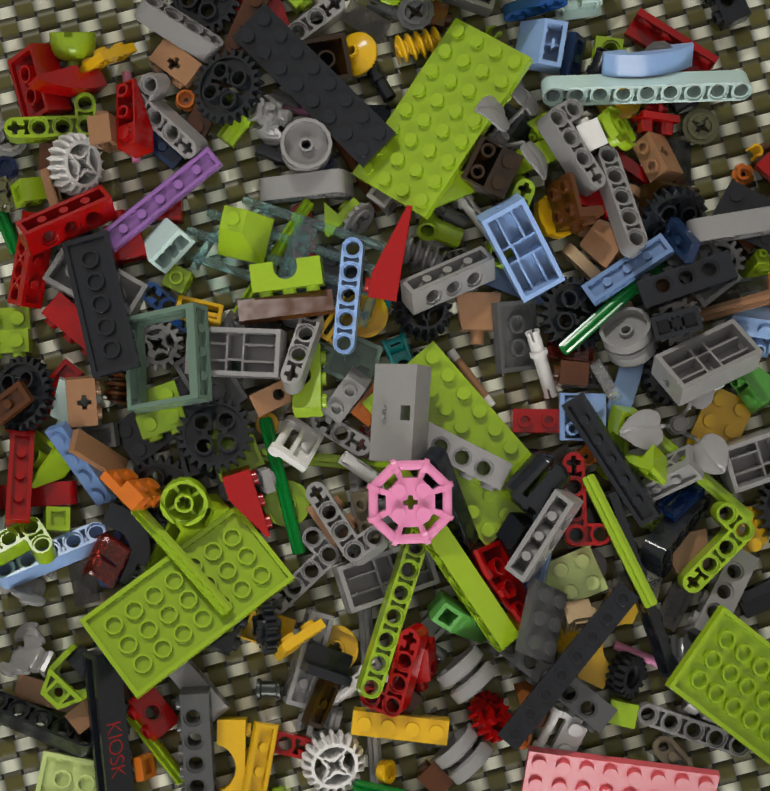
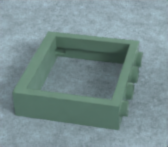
M191 302L130 316L141 367L128 370L125 374L127 410L137 413H148L213 401L208 306ZM186 318L190 395L148 402L144 327Z

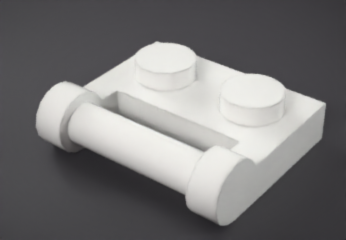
M288 415L283 422L284 427L275 442L270 444L268 452L274 457L282 458L303 473L309 466L324 436L300 419L295 418L293 415ZM296 430L299 433L290 449H287L283 445L291 431Z
M553 705L549 710L551 714L538 739L534 740L531 746L577 752L587 732V729L581 725L584 720L577 715L573 718L561 707ZM563 718L564 720L551 745H547L546 742L558 719Z

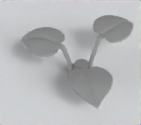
M519 83L512 96L521 105V108L509 120L505 116L503 106L497 99L491 95L482 98L477 104L475 112L486 117L496 127L486 137L506 148L520 146L523 156L536 170L542 180L545 181L548 170L547 160L543 152L532 141L526 143L521 140L507 144L510 139L507 132L510 125L525 110L531 116H535L538 113L539 107L534 96Z
M714 390L688 402L686 408L679 415L669 418L666 424H660L661 418L657 411L643 409L631 415L620 429V437L635 447L649 450L653 444L657 447L663 440L661 428H665L671 435L682 434L684 437H688L696 442V444L691 445L694 449V462L705 473L718 475L726 472L729 450L725 440L721 436L712 433L705 434L699 440V438L687 432L688 421L685 418L686 413L691 409L692 405L697 409H705L709 406L714 398Z

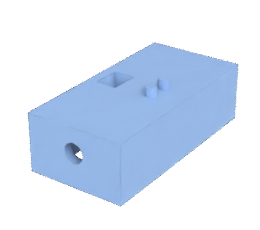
M516 193L476 216L517 296L523 303L565 280L525 199L520 194ZM510 248L513 256L506 259L503 252Z

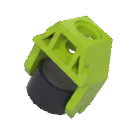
M72 643L47 671L40 694L57 710L87 698L86 688L75 690L60 675L62 664L66 660L85 679L82 652L88 650L82 645L77 648ZM56 688L63 690L62 696L56 695Z

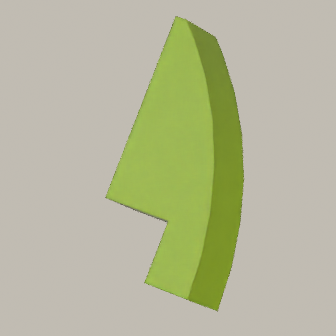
M217 493L208 494L206 514L198 523L183 526L184 524L180 522L173 524L168 521L165 530L181 546L229 511L230 508ZM158 543L149 558L147 567L145 566L144 568L145 571L167 556V553Z

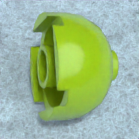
M49 32L52 52L59 60L67 61V66H81L82 60L93 56V52L96 49V32Z
M192 477L173 479L164 487L160 497L162 514L173 524L178 522L184 524L183 526L196 524L205 516L208 508V493L205 486Z

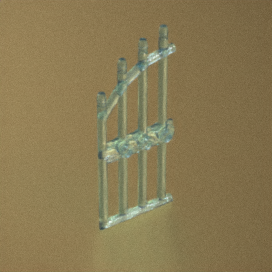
M243 197L242 204L254 208L250 210L263 216L272 214L296 222L291 236L272 229L270 239L288 244L283 258L268 252L265 258V262H273L280 266L277 275L282 279L292 277L297 270L296 258L309 257L310 252L340 262L341 252L314 244L318 230L343 239L349 237L358 238L364 246L382 252L387 244L257 199L254 200L251 197ZM209 209L207 216L221 221L222 212L219 213L216 210ZM187 227L186 233L189 236L205 241L198 253L188 250L182 256L184 259L193 261L190 266L191 269L199 271L202 264L251 281L250 271L207 257L214 244L218 245L219 228L209 233L194 227ZM364 261L363 270L372 273L376 264ZM324 272L325 282L338 286L339 277ZM362 285L361 294L367 296L363 310L360 309L358 326L367 328L376 299L369 298L368 292H364L365 285ZM297 290V293L306 292V290ZM273 293V296L283 295V293ZM333 300V301H334V309L336 310V302H337V301H336V300Z

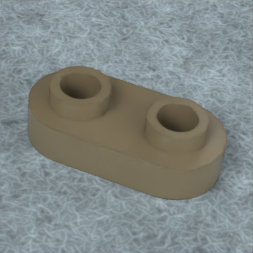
M660 734L653 739L651 744L652 751L662 763L675 765L678 760H682V766L693 767L690 757L670 736ZM662 742L667 743L665 750H660L659 748Z

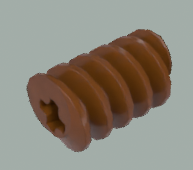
M126 371L107 376L111 380L103 382V385L109 388V390L101 391V394L107 397V399L103 400L127 404V400L124 398V396H127Z

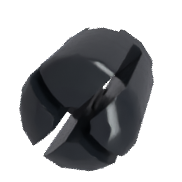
M544 451L532 453L501 488L502 492L507 489L511 493V501L526 514L529 511L536 515L535 519L553 491L557 488L565 489L570 482L569 472L559 462L528 497H525L555 462V457Z

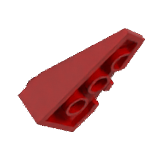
M406 206L371 273V278L366 277L364 292H368L369 298L393 302L398 301L397 294L399 293L398 288L402 279V264L405 259L412 206Z
M498 540L472 551L469 555L472 564L491 592L520 625L527 591L518 578L504 569L511 558L506 547L503 546L501 540Z

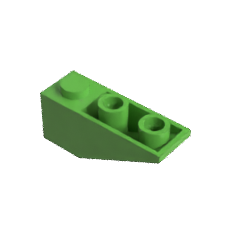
M758 367V369L729 382L751 414L770 405V374Z
M442 589L427 606L431 621L448 632L481 644L487 639L464 604Z

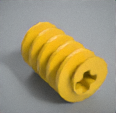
M432 26L430 34L424 28L421 36L418 31H413L412 38L408 33H405L403 40L399 35H396L394 50L398 64L400 65L401 58H404L406 63H409L411 55L415 61H418L420 53L424 59H427L428 51L433 53L442 39L437 28Z

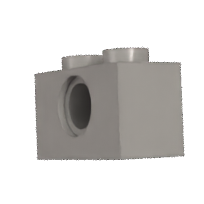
M352 366L328 398L327 408H323V412L338 423H341L367 389L372 379Z

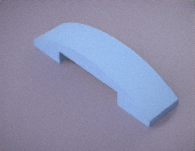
M694 43L671 44L668 49L628 53L625 49L602 52L601 74L609 77H649L678 72L692 66Z
M645 363L636 367H618L606 404V427L612 404L632 407Z

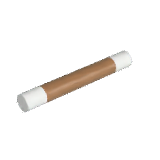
M453 348L446 354L490 407L495 405V401L456 350Z

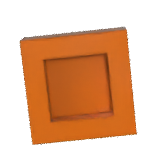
M145 752L131 759V764L134 765L136 782L146 781L157 775L152 752Z

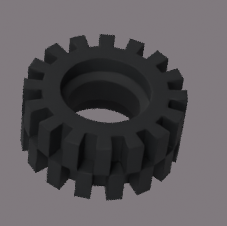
M621 651L620 654L617 653L615 655L616 659L612 658V665H608L609 673H606L605 676L608 679L605 682L608 685V690L625 698H633L635 693L638 694L640 692L639 687L642 688L644 685L642 681L646 680L644 673H647V668L644 667L647 664L643 658L626 651Z

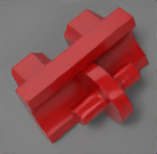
M663 103L645 104L644 110L639 115H631V122L637 123V131L640 135H645L648 131L653 132V125L657 126V134L668 138L673 135L674 124L680 122V115L668 114V107L663 106Z

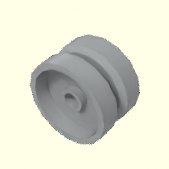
M306 117L296 119L288 124L281 134L280 141L282 159L288 169L295 173L319 171L326 167L331 157L332 139L325 125L316 119ZM307 144V147L310 146V148L304 149L302 145Z
M622 307L600 326L599 334L609 360L616 366L625 368L639 366L647 362L657 349V341L655 340L650 318L640 308Z
M475 644L455 657L436 676V679L443 688L453 686L450 696L458 705L480 691L497 673V670L490 661H484L479 664L483 658V653Z
M467 723L448 739L447 746L443 745L433 758L441 769L451 767L448 776L456 785L462 784L488 760L494 750L489 741L485 742L484 739L477 740L478 730L472 728L471 723Z

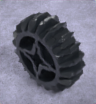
M401 286L398 288V301L390 303V307L395 309L391 311L390 316L397 317L393 321V325H401L398 330L400 333L405 330L407 331L406 338H410L413 334L415 341H419L422 337L425 342L430 337L436 339L438 333L443 334L445 332V327L450 325L448 319L453 316V313L448 311L452 308L453 304L446 303L445 301L425 310V313L422 311L413 315L408 308H405L402 302ZM437 312L436 323L429 326L430 315Z

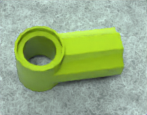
M242 115L241 123L235 120L232 126L225 123L218 132L217 137L228 146L234 148L247 128L250 129L256 121H248Z
M434 212L428 220L421 216L419 217L417 235L420 239L424 241L435 240L455 249L459 246L464 229L440 220Z

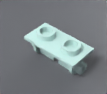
M567 0L568 4L565 7L555 10L556 20L561 21L602 16L601 5H603V0Z

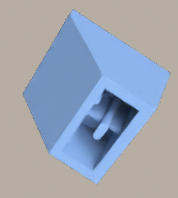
M549 18L520 21L516 50L532 58L533 63L528 70L558 75L562 64L569 22Z
M761 306L725 316L724 323L734 319L762 349L761 357H768L770 352V306Z
M559 393V441L584 442L561 406L580 393ZM584 393L606 426V394Z

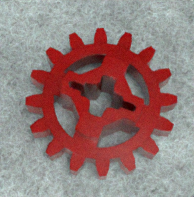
M490 690L481 691L469 700L471 705L467 709L471 712V715L468 716V719L473 720L471 727L478 730L477 736L483 735L485 742L490 740L491 744L503 740L498 736V732L512 714L507 712L510 707L509 705H504L503 697L498 699L497 693L491 694Z

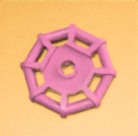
M424 458V460L399 461L392 459L390 464L371 483L367 484L369 512L367 521L372 523L389 539L391 545L431 544L430 541L449 521L454 519L452 515V487L454 484L440 473L427 458ZM400 470H418L417 476L402 477ZM427 473L439 485L431 488L423 480L425 474ZM395 474L397 479L388 489L381 487ZM441 492L442 510L435 508V494ZM378 494L385 495V509L378 511ZM409 495H413V499L417 500L413 508H408V505L403 504V501L407 500ZM433 514L440 517L428 530L423 526L425 522L430 520ZM387 515L398 524L394 531L382 520ZM403 527H418L420 534H402Z

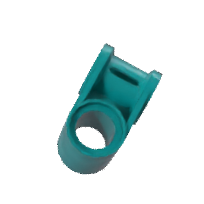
M403 332L389 340H381L391 364L412 360L410 348Z

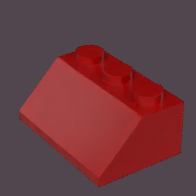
M30 43L7 61L22 117L64 116L72 110L69 97L46 94L29 88L28 83L37 75L61 69L59 59L52 52L50 44Z

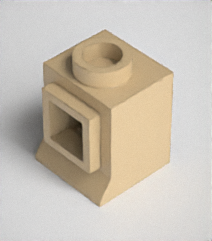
M589 598L566 602L561 624L564 635L570 630L573 632L580 631L594 614L596 609L594 606H591Z

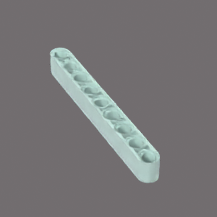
M743 70L686 71L649 77H609L602 74L547 76L541 81L540 85L543 102L548 106H557L571 98L577 99L582 106L741 101L747 99L752 93V86L748 75Z

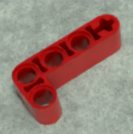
M570 452L565 455L561 464L566 467L570 475L572 467L567 465V462L573 458L574 462L578 463L574 468V475L579 474V476H571L570 482L578 483L580 489L575 495L583 500L584 503L580 507V516L573 518L563 534L564 540L573 547L602 546L610 541L602 523H587L586 488L582 482V478L585 477L584 458L577 452ZM596 528H600L605 532V539L603 541H597L594 538L593 534ZM572 529H577L581 532L582 537L579 542H574L570 539L569 533Z
M77 481L51 482L37 488H32L31 507L78 504ZM0 485V509L6 508L7 485Z
M414 623L401 632L387 683L385 682L382 693L378 698L374 699L365 698L360 695L361 702L366 707L390 717L398 716L409 707L429 636L425 625ZM405 654L411 658V663L406 660ZM399 677L404 679L405 685L400 682ZM374 683L364 688L367 694L374 690ZM393 699L397 700L399 707L395 705Z

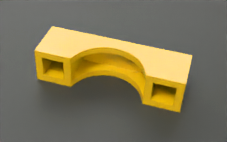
M610 592L606 593L603 601L607 598ZM636 603L618 625L633 624L638 613ZM603 644L576 676L600 689H604L605 681L608 679L605 676L606 673H609L607 668L610 665L604 656Z
M354 706L351 735L447 746L450 721L449 717L428 714H399L396 717H390L368 707Z
M220 716L217 719V744L231 753L236 766L234 778L228 784L218 788L217 791H241L249 751L248 737L252 735V723H248V716Z

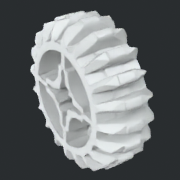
M72 132L58 137V140L52 142L53 147L48 149L51 156L46 158L50 161L47 169L51 170L49 178L55 179L53 186L59 187V192L66 193L69 196H76L99 186L98 182L103 180L100 174L105 171L102 168L104 160L100 158L102 151L90 145L88 136Z
M330 729L328 735L320 731L319 739L312 736L313 744H306L305 748L307 751L302 752L303 760L300 763L303 769V776L307 778L310 786L314 784V788L317 791L321 788L323 791H329L330 789L337 791L338 788L346 791L347 784L353 786V779L360 780L359 772L364 771L362 763L365 762V757L363 755V748L359 745L356 738L352 739V735L349 732L344 735L340 729L336 734ZM346 751L351 753L349 764H346L344 761ZM317 758L322 763L320 772L315 770Z

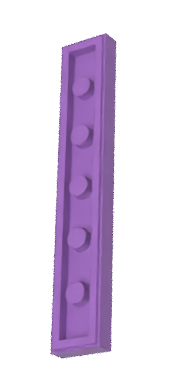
M208 146L104 229L110 233L114 253L223 167V164Z

